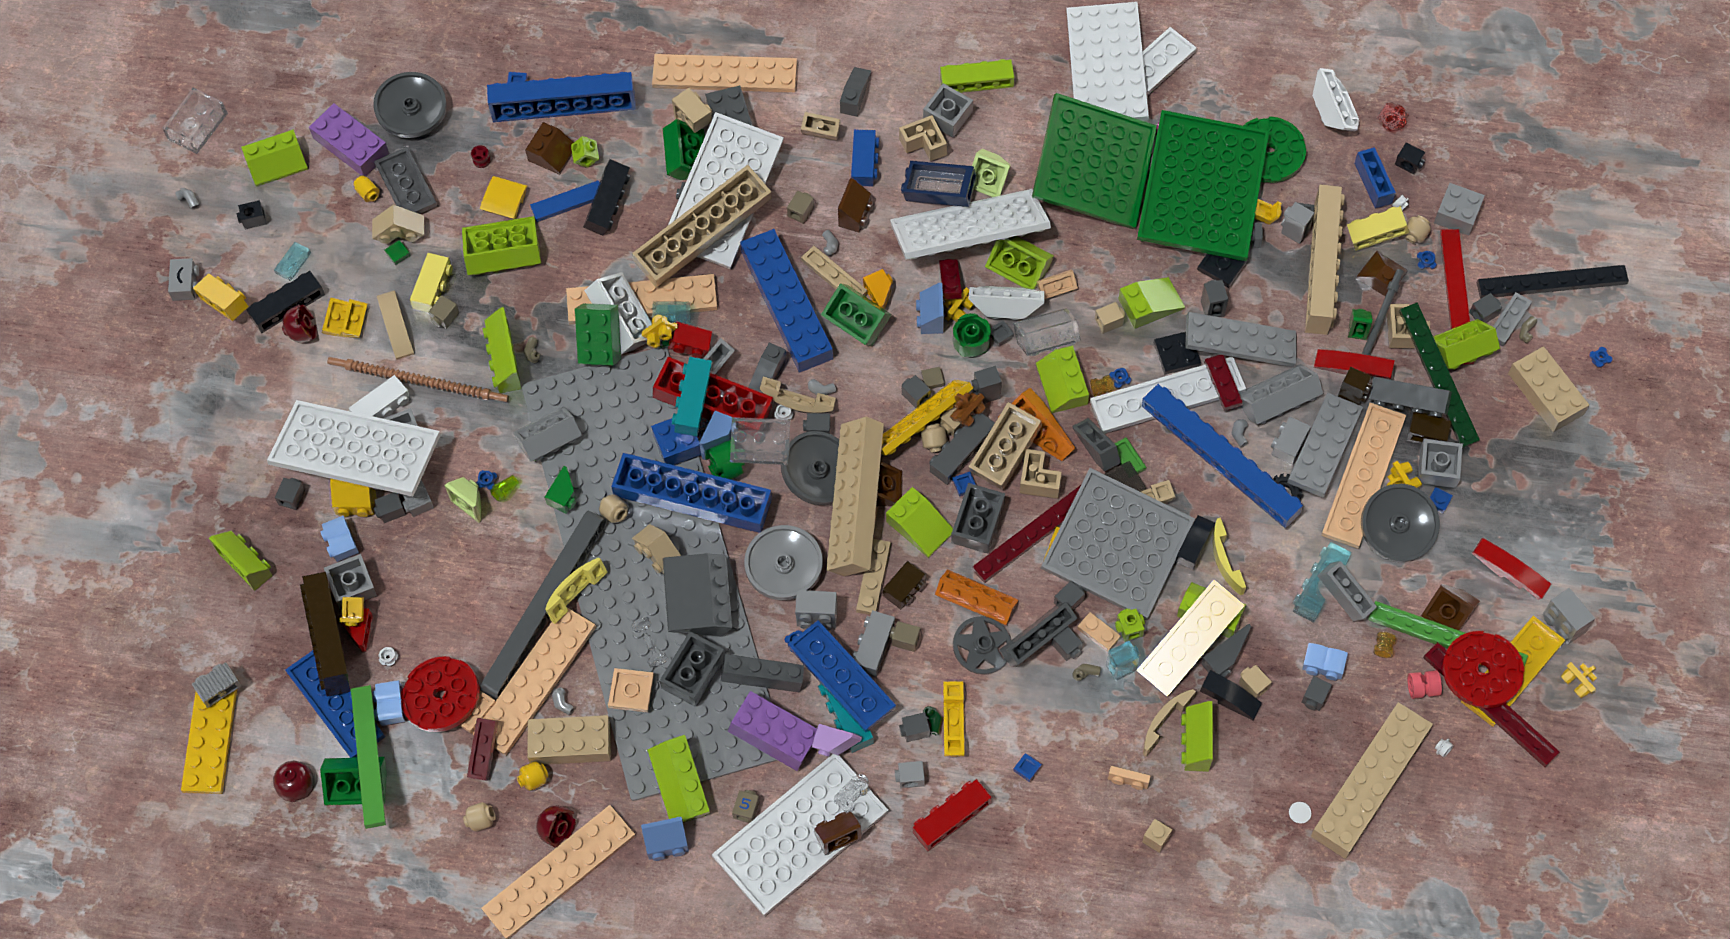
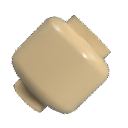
M1420 215L1411 217L1407 222L1409 233L1405 234V239L1412 244H1415V242L1422 243L1431 231L1430 222Z
M940 424L926 425L925 429L921 431L923 447L930 449V452L941 451V447L947 442L945 428L940 426Z
M611 494L601 500L599 511L608 521L617 523L626 518L628 505L617 495Z
M481 802L469 806L466 809L463 820L466 827H470L471 830L477 832L492 826L495 820V813L491 805Z

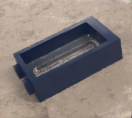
M910 161L909 167L905 170L906 179L905 183L901 185V193L904 195L905 200L909 202L969 207L977 175L974 166Z

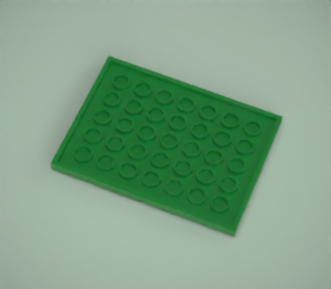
M1162 110L1137 240L1247 261L1269 130Z

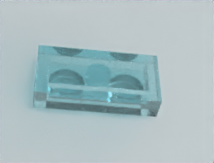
M294 242L274 269L275 274L291 281L311 254L310 249Z

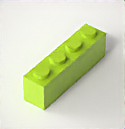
M1000 59L990 62L982 61L980 63L940 67L941 85L945 84L960 93L1014 87L1012 60Z

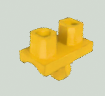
M967 287L962 292V299L944 300L943 306L945 308L952 305L944 319L949 321L951 318L957 322L962 315L966 314L959 306L963 305L968 310L973 306V303L969 300V289Z
M655 315L652 318V325L642 331V337L647 338L648 346L657 348L660 346L661 339L669 340L672 338V331L677 329V323L668 322L666 316Z
M1398 461L1393 462V467L1390 469L1391 474L1387 476L1390 482L1386 486L1407 484L1419 489L1421 488L1422 483L1418 477L1409 480L1407 476L1413 471L1409 462L1401 464Z
M1570 662L1561 678L1568 685L1576 678L1581 684L1574 689V692L1581 699L1589 693L1593 695L1596 692V688L1587 680V677L1593 682L1597 679L1593 674L1596 667L1592 665L1588 668L1583 663L1579 666L1584 672L1582 674Z

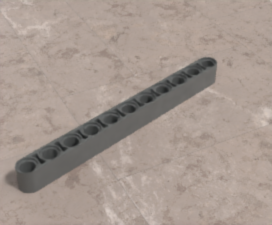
M587 511L583 515L480 686L482 692L498 699L524 662L550 619L545 609L551 595L571 573L582 566L606 525L605 518L591 511Z

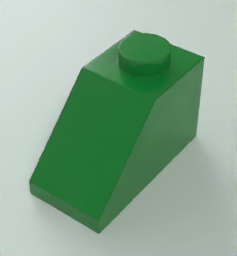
M1352 309L1349 319L1348 338L1367 340L1373 320L1371 312L1364 309Z
M563 466L544 498L548 506L565 514L574 508L577 499L566 466Z

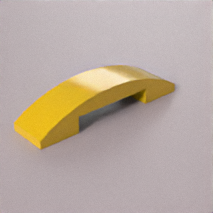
M963 681L943 682L944 756H964Z

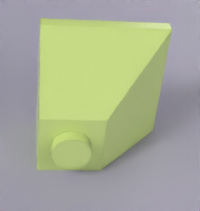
M981 149L976 152L972 164L977 175L974 190L991 197L1000 196L1011 165L1001 156Z
M464 477L448 482L445 488L450 501L480 523L482 518L479 486L470 479L468 481Z

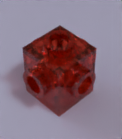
M1391 102L1386 103L1376 118L1383 123L1385 129L1395 131L1405 127L1409 114L1405 112L1406 109L1403 106Z

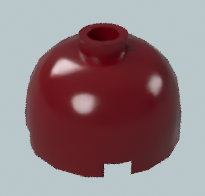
M297 305L285 313L282 331L291 340L304 343L316 338L318 334L317 325L313 326L311 321L314 317L305 305Z
M295 760L287 761L280 765L273 776V786L278 796L289 802H297L296 800L307 798L315 785L314 776L310 768L304 763Z
M560 805L549 806L543 810L538 816L536 831L540 839L554 848L558 847L564 839L566 840L572 835L575 829L576 819L573 818L574 812Z

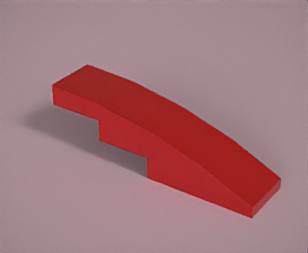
M1318 349L1313 368L1346 375L1350 367H1353L1370 376L1390 380L1395 360L1358 353Z
M1481 538L1472 552L1476 558L1500 578L1506 577L1519 589L1524 588L1537 600L1544 597L1551 585L1549 581L1531 567L1484 538Z

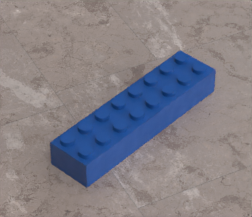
M631 72L604 73L601 75H584L581 77L559 79L549 78L547 80H530L525 82L514 81L511 83L487 85L488 106L493 123L636 110L635 90Z
M775 229L741 241V253L798 372H803L833 360V348Z
M627 453L622 454L611 486L613 494L620 498L758 533L762 532L772 501L770 489Z

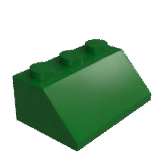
M675 119L663 128L668 176L679 180L688 179L705 138L704 129L694 133L686 122Z
M358 757L325 758L320 768L324 805L362 804ZM379 757L383 801L385 804L386 764L385 757Z

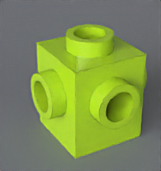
M582 136L571 144L573 162L575 164L588 168L599 160L596 140Z
M1128 608L1120 611L1117 615L1115 627L1118 633L1121 632L1124 642L1143 637L1145 621L1142 614H1138L1137 608L1132 610Z

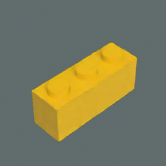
M207 274L193 287L203 302L232 322L249 307L245 302L246 297L239 290L236 292L229 283L225 284L218 276L215 278L211 274Z

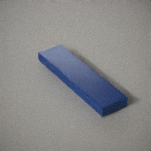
M599 180L530 204L536 222L592 203Z

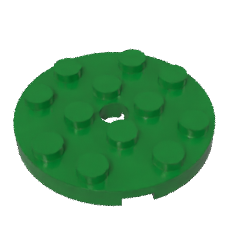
M1269 116V118L1252 119L1243 125L1269 130L1267 147H1272L1274 151L1265 154L1261 182H1281L1291 178L1301 169L1306 157V146L1302 133L1292 123L1278 117Z

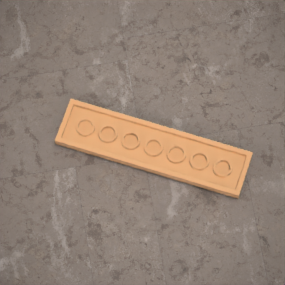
M655 54L652 88L723 90L740 85L742 91L795 92L797 58Z
M714 274L668 278L657 288L650 280L628 282L648 317L658 314L672 315L717 310ZM589 286L566 288L569 325L575 324L576 307L583 303L592 304L584 291Z
M1369 403L1321 536L1357 549L1359 548L1363 537L1361 530L1363 508L1368 499L1380 490L1406 418L1405 414Z
M567 608L568 612L556 624L551 622L502 691L496 703L484 717L485 719L498 721L494 749L507 756L528 726V719H533L596 629L594 623Z
M609 805L481 909L504 938L510 939L636 836L611 805Z

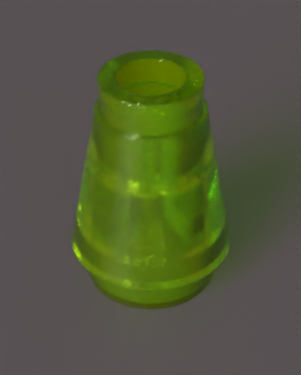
M511 475L496 483L490 490L491 495L499 502L506 500L519 484L518 479Z

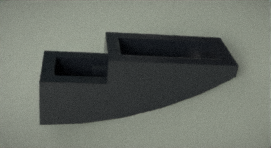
M1198 515L1176 556L1175 562L1194 569L1215 526V522Z
M1212 670L1209 671L1201 686L1200 692L1218 700V704L1254 721L1262 705V702L1249 692Z

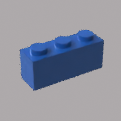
M854 129L851 178L862 186L873 187V181L877 180V169H874V164H878V153H875V148H879V137H876V130Z
M1375 147L1358 152L1354 164L1374 208L1392 204L1396 192Z

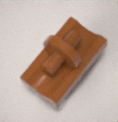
M968 392L964 395L958 393L955 396L957 403L954 407L956 410L950 415V418L953 421H959L963 426H970L974 422L970 413L973 411L975 414H980L984 411L986 407L982 400L985 397L982 393L978 395L974 393L969 394Z

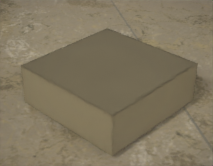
M940 367L921 370L923 382L930 389L944 386Z

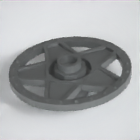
M984 616L973 617L964 621L956 630L953 638V651L958 662L968 671L976 674H991L1006 664V659L1001 657L997 648L1005 641L1006 644L1009 643L1011 639L1007 630L998 621ZM985 622L994 625L1000 631L989 633ZM973 623L972 634H960L964 627ZM958 646L969 651L966 662L961 657ZM983 660L994 666V668L977 669L976 667Z

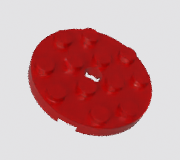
M1472 631L1456 638L1448 647L1442 664L1445 682L1453 694L1463 702L1480 708L1499 707L1512 700L1522 686L1525 671L1522 657L1512 643L1498 634L1493 635L1484 633V631ZM1478 666H1486L1488 673L1479 672Z
M449 656L431 658L419 664L407 676L408 680L401 690V705L404 714L413 725L428 732L447 731L463 723L474 711L480 694L479 682L471 667L464 661L452 659ZM438 691H445L442 698L435 697Z

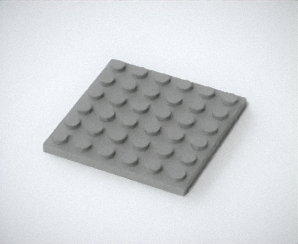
M1089 468L1041 565V569L1067 582L1072 581L1075 585L1082 587L1083 590L1122 609L1130 608L1132 610L1137 608L1138 614H1142L1143 618L1147 620L1195 518Z

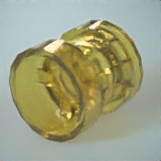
M1110 375L1103 376L1102 379L1095 378L1090 380L1094 397L1114 391Z
M1388 632L1377 633V645L1374 646L1373 653L1382 658L1393 657L1394 649L1392 647L1396 644L1397 637Z

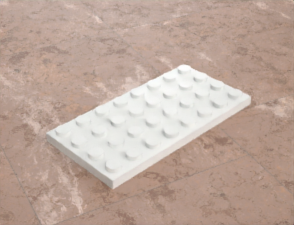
M1128 2L1067 8L1074 99L1142 121H1149L1138 3Z
M715 112L668 225L746 165H749L766 184L784 137ZM753 213L697 257L731 269Z
M1033 189L970 202L969 207L950 206L890 219L891 227L905 260H913L925 255L932 256L944 251L950 252L962 247L969 248L980 243L987 244L994 240H1005L1017 235L1024 236L1027 233L1042 232L1045 229L1051 228L1050 221L1039 200L1032 198Z
M296 400L267 462L268 465L413 497L441 435L440 431Z
M832 754L712 854V857L765 917L849 846L847 845L828 855H824L814 834V828H816L818 823L825 820L829 822L835 819V816L839 813L851 811L860 823L861 833L863 834L888 813V809L870 789H868L865 795H862L864 793L862 791L867 786L839 755Z

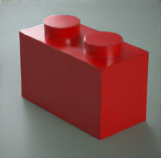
M676 321L677 329L672 331V338H670L668 349L676 353L689 354L694 358H704L709 352L712 331Z

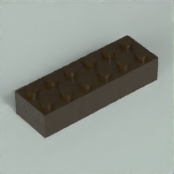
M326 572L302 576L303 584H300L321 690L326 691L327 697L350 692L348 674Z

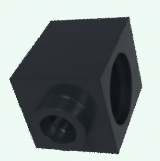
M1406 142L1397 155L1395 165L1415 174L1417 169H1422L1426 161L1423 159L1425 151Z
M260 200L238 205L237 219L239 224H243L245 230L267 225Z

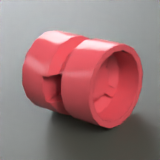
M1438 670L1425 671L1424 675L1421 672L1408 674V690L1412 699L1424 698L1425 694L1428 697L1441 696L1442 684Z

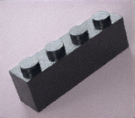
M609 159L583 228L602 236L607 230H611L614 222L611 220L612 215H616L619 209V205H617L618 199L621 200L625 192L622 189L623 185H627L631 176L628 174L630 167Z
M308 271L299 275L292 282L284 284L277 291L269 293L259 302L251 304L246 310L262 334L282 322L285 313L289 309L297 305L308 306L323 297L325 293L312 272Z

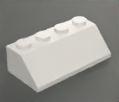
M622 272L597 279L584 290L592 304L618 305L621 354L633 351L647 343V338L642 337V331L652 325Z

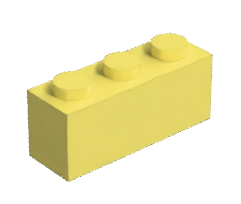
M1401 206L1392 207L1385 212L1374 213L1367 218L1356 219L1347 224L1356 251L1409 233Z
M427 253L410 298L413 309L429 313V310L440 298L441 293L445 291L447 277L451 275L453 270L449 257Z

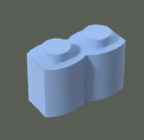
M344 516L322 524L323 530L320 532L324 542L328 541L329 546L326 548L330 558L334 557L338 562L359 553Z
M1309 643L1302 669L1309 675L1316 676L1322 674L1327 679L1333 681L1341 679L1348 653L1339 649Z
M399 680L375 684V690L372 691L373 700L377 702V709H374L375 720H379L381 726L405 722V714L401 705L402 685Z

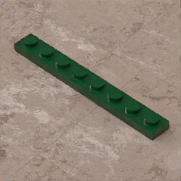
M1418 302L1401 308L1399 313L1433 388L1452 392L1446 416L1449 421H1452L1451 428L1458 443L1463 444L1462 448L1479 442V436Z

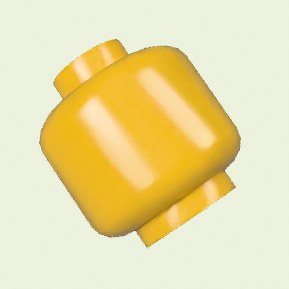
M533 761L519 769L517 781L520 787H525L528 791H532L546 784L548 772L542 763L539 764Z

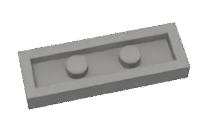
M1516 292L1493 326L1496 328L1498 341L1502 346L1505 345L1532 303L1531 300Z

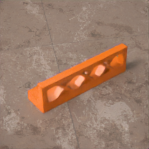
M948 569L940 578L935 592L936 596L985 617L992 618L1004 625L1008 624L1012 611L1018 603L1016 598Z

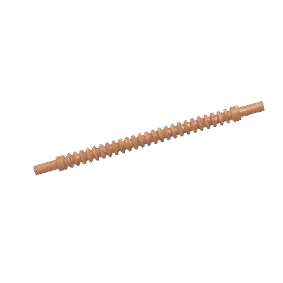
M328 357L327 364L344 367L348 371L353 369L354 372L359 370V373L364 371V374L379 375L381 378L384 376L386 379L395 375L400 379V382L405 380V383L409 381L411 384L415 382L416 385L420 383L421 386H431L432 389L436 387L437 390L441 388L442 391L446 389L447 392L451 390L452 393L455 391L457 394L461 392L462 395L466 393L467 396L482 397L483 400L493 399L502 402H508L509 395L491 392V389L487 388L482 390V387H479V389H477V386L472 388L469 385L467 387L466 384L451 383L450 380L446 382L445 379L441 381L440 378L436 380L435 377L431 379L430 376L427 378L425 375L421 377L420 374L416 376L415 373L400 372L399 369L395 371L394 368L390 370L389 367L385 369L384 366L380 368L379 365L375 367L374 364L370 366L369 363H359V361L355 362L352 359L342 360Z

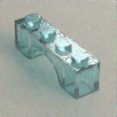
M1332 542L1329 543L1328 547L1324 546L1319 554L1321 558L1319 563L1315 562L1310 570L1312 576L1310 579L1306 578L1301 586L1304 589L1302 594L1297 593L1292 604L1295 605L1294 613L1313 623L1315 622L1325 602L1318 589L1320 579L1317 575L1333 562L1341 561L1346 566L1352 552Z

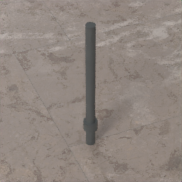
M1401 269L1396 270L1392 282L1390 281L1388 284V292L1362 354L1370 355L1392 299L1400 288L1399 283L1404 273Z

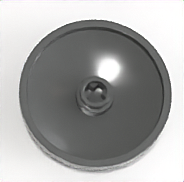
M404 72L388 78L378 88L373 102L375 116L379 124L387 132L404 138L419 137L434 130L443 120L447 107L445 93L440 84L432 77L419 72Z
M809 431L796 436L785 448L781 457L782 477L790 491L801 500L814 505L833 504L839 439L825 432Z
M1392 484L1383 487L1368 499L1363 508L1361 530L1364 539L1376 554L1387 560L1407 562L1417 559L1431 549L1438 537L1440 519L1437 508L1425 492L1414 486Z

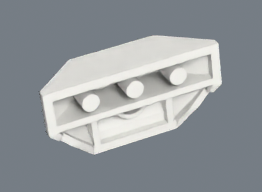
M1320 68L1317 72L1312 96L1324 125L1341 130H1358L1360 120L1346 88L1335 76L1336 74L1333 70Z
M998 286L970 287L969 300L986 317L1018 320L1025 319L1044 304V291Z

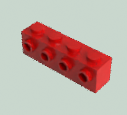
M977 779L973 782L968 781L961 787L962 790L957 794L952 793L946 798V802L943 805H936L930 810V814L927 817H921L914 822L913 834L927 851L931 850L991 804L992 797Z

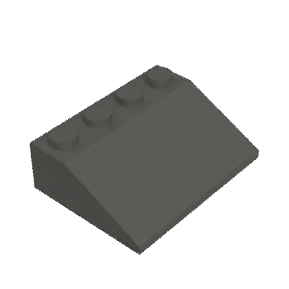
M704 553L664 557L663 571L668 632L686 634L692 632L699 635L724 636L732 628L726 555Z

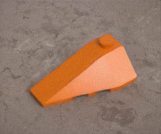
M1031 388L1024 391L1011 403L1041 420L1042 427L1033 443L1040 446L1043 451L1062 461L1075 449L1045 403Z

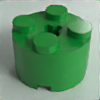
M969 313L962 315L954 324L953 345L962 357H977L988 351L991 334L989 322L977 314Z
M732 440L722 442L705 450V459L710 460L708 468L712 475L734 480L744 474L742 468L745 465L741 455H737Z

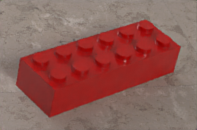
M667 357L653 385V398L675 406L677 396L681 397L682 391H679L680 381L685 379L683 374L684 362ZM711 373L701 417L711 420L714 411L736 418L739 432L758 439L772 409L773 397Z

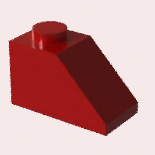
M364 608L363 621L358 622L357 626H346L345 622H341V625H343L348 635L362 652H366L373 617L369 608Z

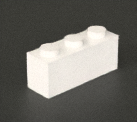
M394 375L349 407V411L383 419L391 416L397 408L406 405L411 397L405 386Z

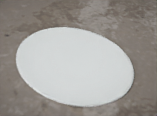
M1296 802L1289 809L1290 818L1296 823H1305L1311 817V809L1306 803Z

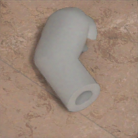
M180 188L179 191H176L175 194L178 200L185 198L191 209L199 206L191 190Z
M826 230L822 234L827 241L824 253L831 256L837 251L838 240L830 230Z
M811 379L808 382V389L816 395L817 393L827 395L836 392L834 383L824 386L815 379Z
M1244 419L1235 421L1231 432L1240 448L1248 444L1243 435L1245 427L1248 426L1247 421Z
M561 687L555 689L552 693L555 708L571 715L575 707L565 702V690Z

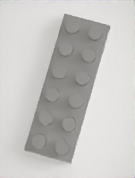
M1188 312L1186 315V348L1294 367L1296 364V331Z
M1327 393L1290 474L1288 484L1324 497L1362 412V406Z

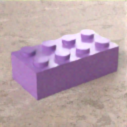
M334 103L309 126L314 140L361 176L366 177L376 167L374 161L390 154L385 141Z
M750 691L733 718L727 732L798 771L812 747L817 728Z

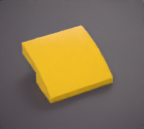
M493 176L484 194L480 209L516 219L520 203H523L528 186Z
M330 297L321 333L339 337L359 338L368 303L349 299V302Z

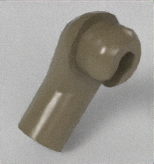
M1530 316L1522 324L1519 338L1525 343H1529L1531 338H1533V335L1528 332L1537 323L1535 317Z
M534 337L529 338L524 349L526 358L532 363H536L540 359V354L535 350L538 340Z
M1081 664L1073 671L1072 676L1077 681L1083 680L1089 674L1099 676L1101 667Z

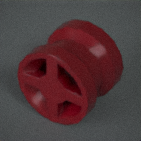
M477 145L471 150L474 166L485 168L490 164L491 158L485 146Z

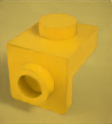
M1258 199L1254 218L1270 225L1281 216V202L1277 201L1272 205Z
M343 597L340 622H345L346 626H357L358 622L363 621L364 597Z

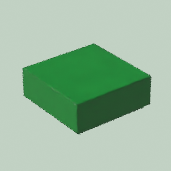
M400 240L384 249L394 265L411 256Z

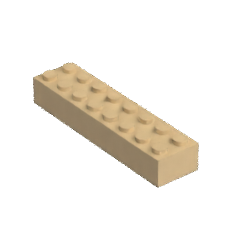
M746 165L632 253L633 261L657 288L771 200L770 189L751 167Z
M1319 185L1314 203L1315 213L1313 217L1305 333L1328 335L1329 328H1333L1334 320L1336 319L1337 308H1335V303H1337L1338 298L1336 287H1338L1339 282L1337 270H1339L1340 266L1338 254L1341 251L1339 239L1342 235V226L1340 224L1343 219V210L1341 209L1344 204V194H1341L1342 187Z
M869 417L841 424L827 571L841 576L868 571L871 565L884 423Z
M1398 702L1316 825L1311 837L1346 859L1433 724Z

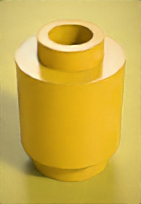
M359 176L355 179L353 183L354 189L365 202H373L378 198L380 191L368 177Z

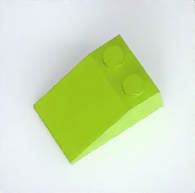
M1169 277L1135 282L1120 288L1118 299L1134 329L1185 309Z
M913 487L886 512V522L928 558L951 536L953 530L933 505Z

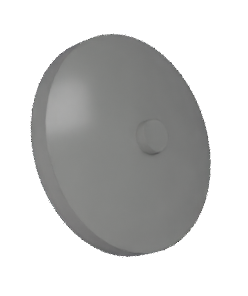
M779 525L770 527L754 537L746 550L744 565L750 584L760 594L775 600H791L796 598L797 590L810 591L816 585L822 572L823 560L817 541L808 532L795 526Z

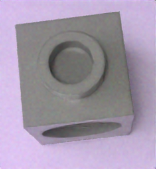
M922 761L898 763V770H895V780L900 782V789L924 786Z

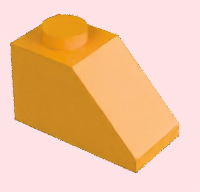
M881 269L863 277V287L867 289L871 301L885 310L891 295V284H893L891 276Z

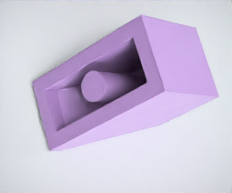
M819 724L812 747L819 750L818 754L829 757L830 753L839 755L860 742L862 737Z

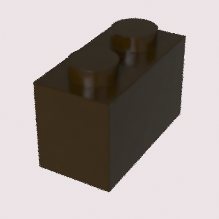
M1350 367L1342 382L1338 397L1360 405L1361 402L1365 403L1372 384L1369 383L1372 376Z
M1414 412L1410 420L1406 440L1422 444L1424 439L1447 442L1452 421L1443 417H1432L1426 413Z
M907 561L885 585L883 597L901 610L905 605L908 606L912 602L913 595L917 591L920 592L925 587L926 574Z

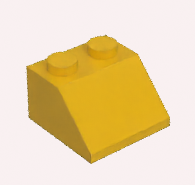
M330 478L332 508L336 515L344 517L349 515L360 517L374 515L376 499L374 488Z

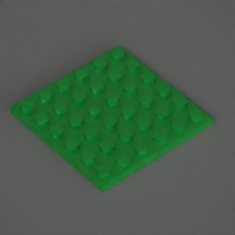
M1055 93L1032 198L1130 229L1136 228L1157 125Z

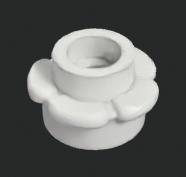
M1402 195L1392 206H1401L1403 210L1408 205L1406 201L1409 198L1406 199Z
M780 404L776 408L774 416L780 422H787L788 419L793 417V412L791 408Z
M385 647L379 653V662L382 665L391 666L398 659L397 652L391 647Z
M1441 739L1435 746L1437 755H1441L1444 758L1451 751L1454 745L1449 742L1450 739Z

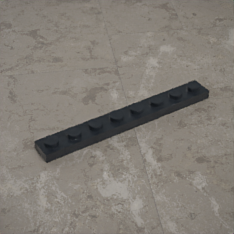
M1625 265L1483 278L1478 279L1476 283L1481 299L1490 293L1494 297L1513 296L1515 292L1525 295L1627 285L1629 279Z

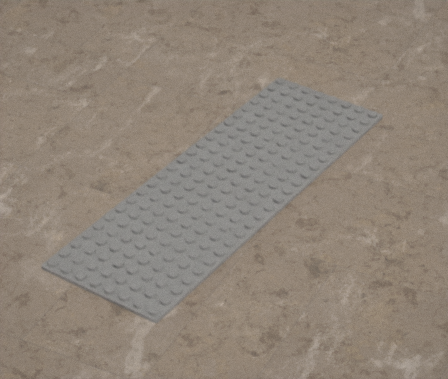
M658 347L624 356L614 365L594 364L522 384L521 387L531 423L564 406L573 416L582 434L575 442L566 443L558 451L549 452L541 459L548 489L553 484L562 467L566 466L577 499L574 508L570 509L567 514L554 508L564 547L587 511L603 517L599 511L600 502L604 497L613 494L611 486L623 453L664 463L653 437L651 426L671 419L673 413L677 414L678 408H675V406L653 398V385L667 357H670L667 348ZM699 456L675 464V466L704 473ZM621 498L628 505L626 518L617 523H611L606 519L603 531L582 564L583 566L596 558H601L608 573L595 585L589 583L577 595L582 617L596 625V629L588 640L631 800L637 801L661 794L647 749L682 735L686 736L700 782L778 761L727 732L733 718L750 691L771 702L767 688L720 681L721 664L695 707L661 689L659 682L688 634L668 632L664 574L661 572L657 573L652 567V560L648 559L644 554H639L634 548L635 542L632 538L649 524L664 531L681 556L704 553L726 555L732 628L724 636L696 635L723 648L725 654L758 658L718 522ZM614 668L654 673L648 713L608 708Z

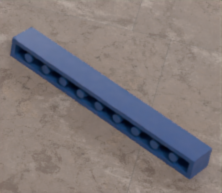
M1157 384L1142 398V407L1284 528L1301 513L1303 505L1297 497H1292L1283 485L1274 482L1272 477L1267 472L1261 471L1253 460H1248L1239 448L1229 444L1226 437L1217 434L1209 423H1204L1195 411H1190L1182 400L1172 396L1169 389Z

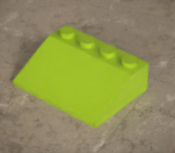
M534 216L462 228L463 256L467 275H479L486 272H498L504 269H516L522 266L541 264Z

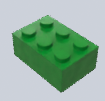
M842 283L839 284L821 313L827 320L867 346H873L892 315L849 285Z
M583 303L576 307L575 324L578 364L614 365L621 360L618 305Z

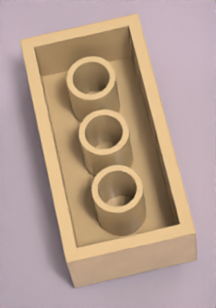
M1544 346L1512 364L1508 373L1553 432L1586 413L1589 407L1588 402Z
M1008 402L969 465L970 472L997 488L1004 490L1023 459L1026 449H1029L1042 427L1041 420Z
M608 715L528 719L529 762L536 761L539 764L545 765L611 761V733Z

